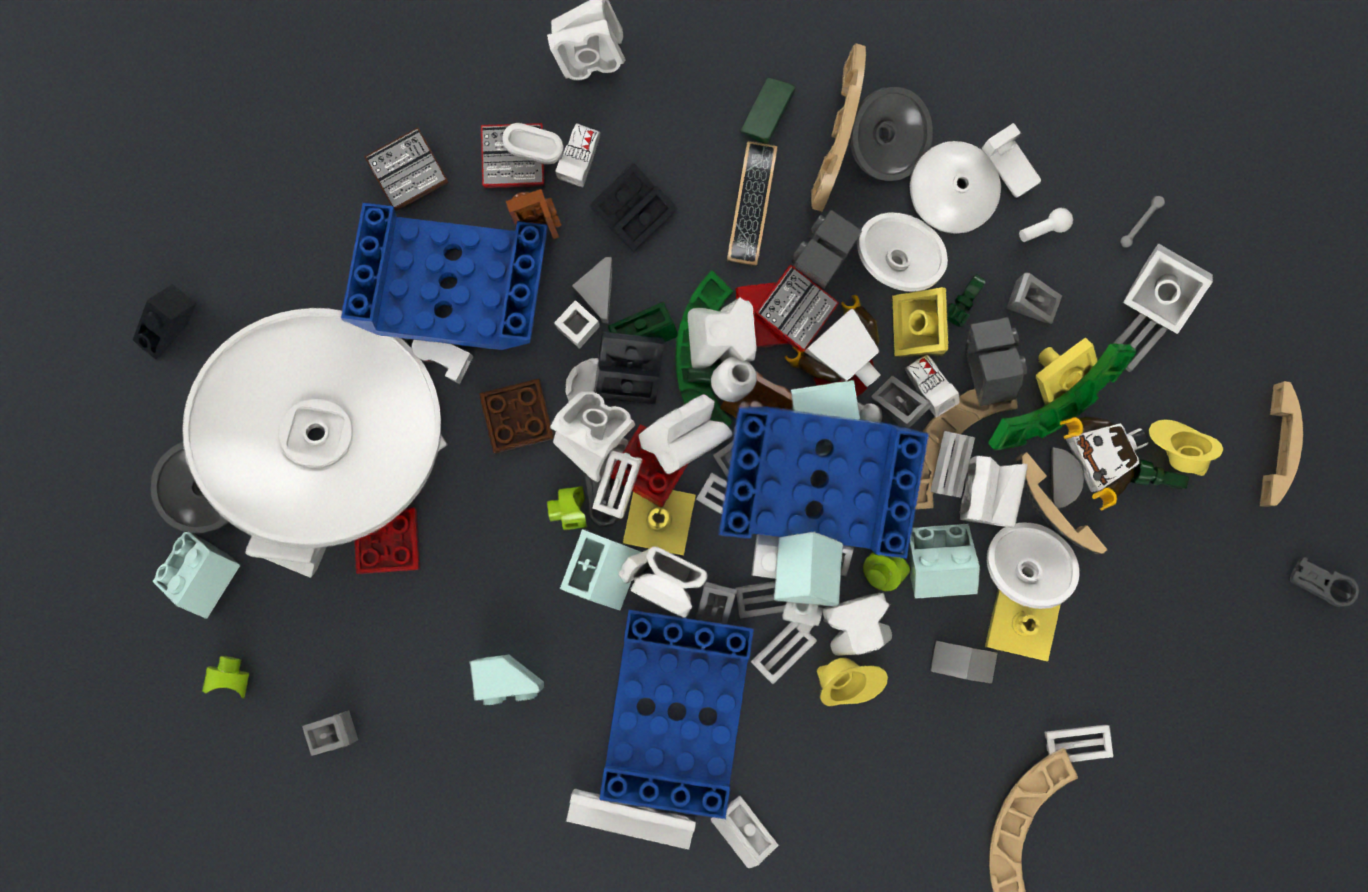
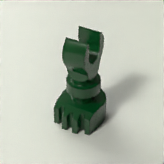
M978 274L973 276L962 295L956 297V304L949 303L947 305V321L961 328L965 325L970 317L966 310L970 311L973 307L972 301L986 282L984 278Z
M1139 459V464L1134 467L1135 475L1130 481L1144 486L1150 482L1157 486L1162 484L1176 489H1187L1189 477L1166 472L1161 467H1153V462Z

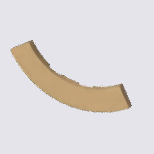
M857 43L853 45L843 68L841 94L846 97L844 107L837 112L831 137L835 138V142L827 156L824 157L811 190L812 209L821 212L824 210L840 170L861 95L866 46Z
M974 388L959 396V404L937 418L934 416L922 431L928 433L929 436L915 510L933 508L931 486L944 431L961 434L972 424L987 416L1003 411L1018 409L1017 398L1015 400L979 406Z
M1065 748L1048 755L1036 763L1020 778L1004 800L996 818L990 843L989 868L993 892H1026L1022 875V849L1033 817L1039 807L1057 790L1078 779Z

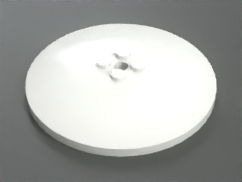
M307 308L281 312L263 318L243 328L225 341L210 356L197 375L187 398L183 419V444L186 459L197 485L208 502L222 517L244 532L267 542L298 548H318L347 543L380 529L396 518L415 499L426 483L433 469L441 438L440 407L435 386L423 362L414 355L412 348L402 338L376 335L342 321V310ZM314 428H320L325 432L323 438L318 441L310 440L307 435Z

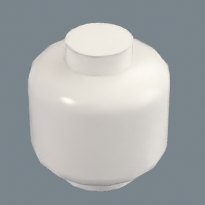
M736 357L724 360L713 371L711 377V386L714 393L720 399L727 402H736L743 399L754 389L757 381L755 369L748 361H741Z

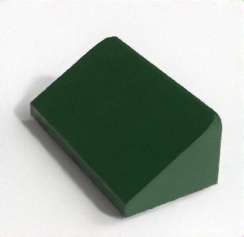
M767 78L740 132L768 145L796 87L782 81Z
M664 302L607 326L610 333L663 338L664 343L676 338L678 335Z

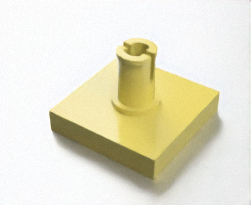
M1086 338L1082 339L1061 356L1052 347L1044 349L1039 354L1038 360L1045 368L1035 376L1045 406L1070 390L1097 363L1094 346Z
M673 490L664 506L660 508L633 492L623 544L648 549L656 546L669 553L684 556L696 495Z
M998 588L985 647L1048 662L1060 605L1046 609L1030 608L1011 600Z

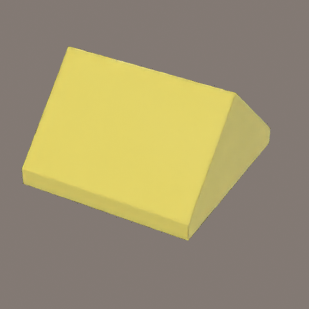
M941 287L893 295L894 356H942L948 351L946 288Z

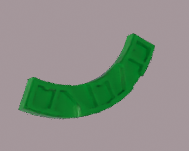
M711 270L691 296L680 322L675 353L676 375L684 404L705 394L715 402L710 420L729 426L733 421L720 409L721 406L711 386L687 383L689 367L693 368L691 365L688 312L693 308H707L720 311L724 303L734 292Z
M1110 343L1091 370L1062 396L1031 413L1012 418H1002L988 444L994 450L1025 445L1028 439L1035 436L1043 438L1065 426V424L1060 425V422L1073 417L1076 418L1099 399L1096 394L1109 381L1114 383L1137 350L1130 344Z

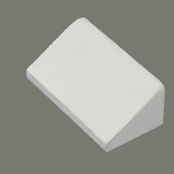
M738 796L728 804L726 819L711 818L712 823L748 868L759 865L779 846L741 796Z

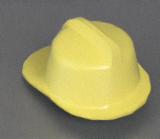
M1158 420L1152 423L1149 428L1150 438L1155 444L1167 451L1171 466L1180 472L1204 476L1208 471L1210 462L1220 457L1223 452L1222 444L1217 439L1202 434L1177 421Z
M846 657L838 658L828 665L820 666L817 669V675L822 687L820 699L827 706L867 702L883 691L888 680L884 669L878 666H859Z

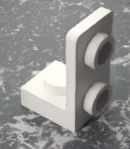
M1012 123L988 139L982 150L990 158L1013 196L1018 198L1041 182V178L1015 142L1020 131Z

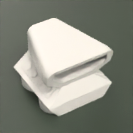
M589 0L552 20V34L547 35L549 46L565 78L584 80L593 71L598 70L603 73H611L616 71L620 64H624L626 59L618 45L622 42L623 30L609 0Z
M738 298L722 308L721 311L693 308L688 312L691 365L693 368L705 369L710 367L718 358L721 361L731 357H736L741 361L754 360L757 350L753 306L750 301Z
M580 391L557 413L550 428L556 431L553 443L591 479L599 482L602 479L611 450L614 448L623 453L628 445V440L624 436L635 426V423L631 420L629 412L625 409L615 406L608 407L604 404V400L599 394Z
M703 394L657 420L639 434L641 448L655 454L665 472L671 474L706 454L730 438L733 433L724 423L710 420L715 402Z
M975 456L970 458L960 507V520L1009 528L1015 527L1028 464L1000 467L991 457Z
M251 536L246 548V554L252 557L264 558L311 578L318 569L327 547L298 548L283 546Z
M651 547L646 559L655 574L649 573L640 576V578H635L631 591L686 618L692 605L690 603L691 598L684 589L702 586L707 579V573L703 569L659 547Z
M878 592L839 603L838 606L823 608V621L827 622L831 627L840 630L830 643L834 655L863 654L882 648L892 639L890 627L878 622L890 606L886 603L884 593Z

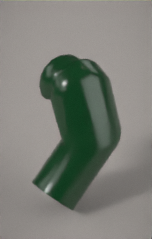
M716 361L705 369L689 367L687 383L711 386L713 371L723 361Z

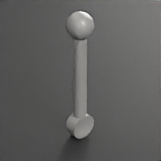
M1156 196L1152 199L1151 207L1131 232L1121 238L1120 242L1123 247H1130L1134 236L1155 210L1164 206L1165 200L1162 196Z

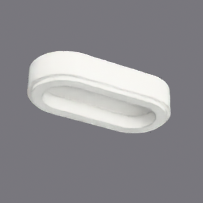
M514 123L509 125L503 133V144L512 155L543 164H554L563 155L564 147L562 140L553 132L522 123Z

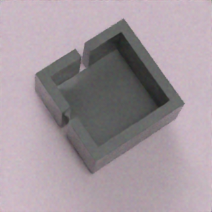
M831 210L826 218L822 215L819 216L808 236L811 240L809 243L804 240L795 251L791 262L795 264L794 267L822 290H825L856 244L862 230Z
M1008 317L971 324L965 354L979 406L1015 400L1020 387H1023V376L1027 374L1024 356H1019L1017 348L1015 349V347L1019 346L1016 328H1011Z

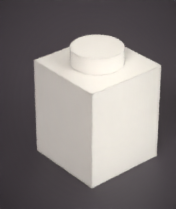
M576 300L554 323L556 328L579 349L600 327L599 321Z

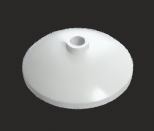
M961 141L941 143L928 150L917 161L910 179V195L917 213L928 225L945 233H965L984 224L996 210L1001 194L999 173L987 154L980 148ZM958 179L965 181L966 186L964 189L958 187Z
M883 213L871 218L863 226L862 233L857 241L858 254L865 268L877 280L894 289L911 292L928 289L941 279L947 268V251L939 235L923 221L907 214Z
M1023 522L1016 523L1013 528L1005 527L995 535L988 547L987 567L992 580L1002 593L1023 606L1036 609L1058 606L1065 602L1077 587L1079 564L1074 551L1059 534L1045 526Z

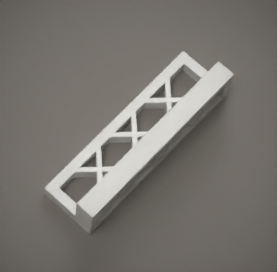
M574 789L571 794L567 822L689 850L696 825L695 816L669 810L599 800L600 794Z

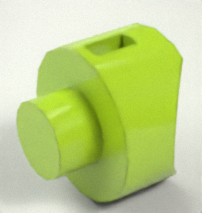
M583 486L558 489L559 500L547 501L550 522L561 520L563 530L587 528L585 514L580 510L585 500Z
M874 552L867 557L863 564V572L868 582L873 587L882 591L896 589L911 571L910 566L903 558L876 555Z
M220 656L218 667H207L202 692L208 693L217 688H229L240 694L241 698H245L250 674L240 670L241 659Z

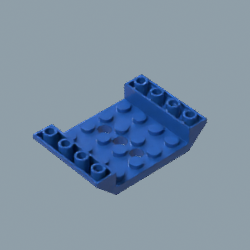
M363 203L341 320L380 336L496 350L528 344L531 342L548 225L517 221L515 231L402 218L396 216L394 206ZM451 249H458L462 252L461 257L455 261L446 259L445 255ZM446 277H453L457 280L456 286L452 289H444L440 286V283ZM447 305L451 307L452 313L446 318L436 316L435 312L440 306Z
M739 407L719 535L751 539L752 534L784 537L815 532L841 542L842 545L869 548L876 555L907 559L929 434L893 424L772 407ZM822 439H828L832 444L831 451L826 455H818L815 450L816 444ZM817 470H823L827 475L826 481L820 486H814L810 482L812 473ZM818 501L821 503L820 513L814 517L807 516L805 513L806 505L809 502Z
M628 610L623 654L599 800L726 819L730 778L746 670L752 645L753 628ZM650 698L654 701L655 710L652 714L642 715L638 711L637 703L640 699ZM679 702L685 706L686 714L682 719L674 720L669 716L668 708L672 703ZM705 707H711L717 713L716 721L710 725L703 724L699 719V712Z

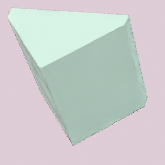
M815 532L779 537L774 601L838 606L842 543Z

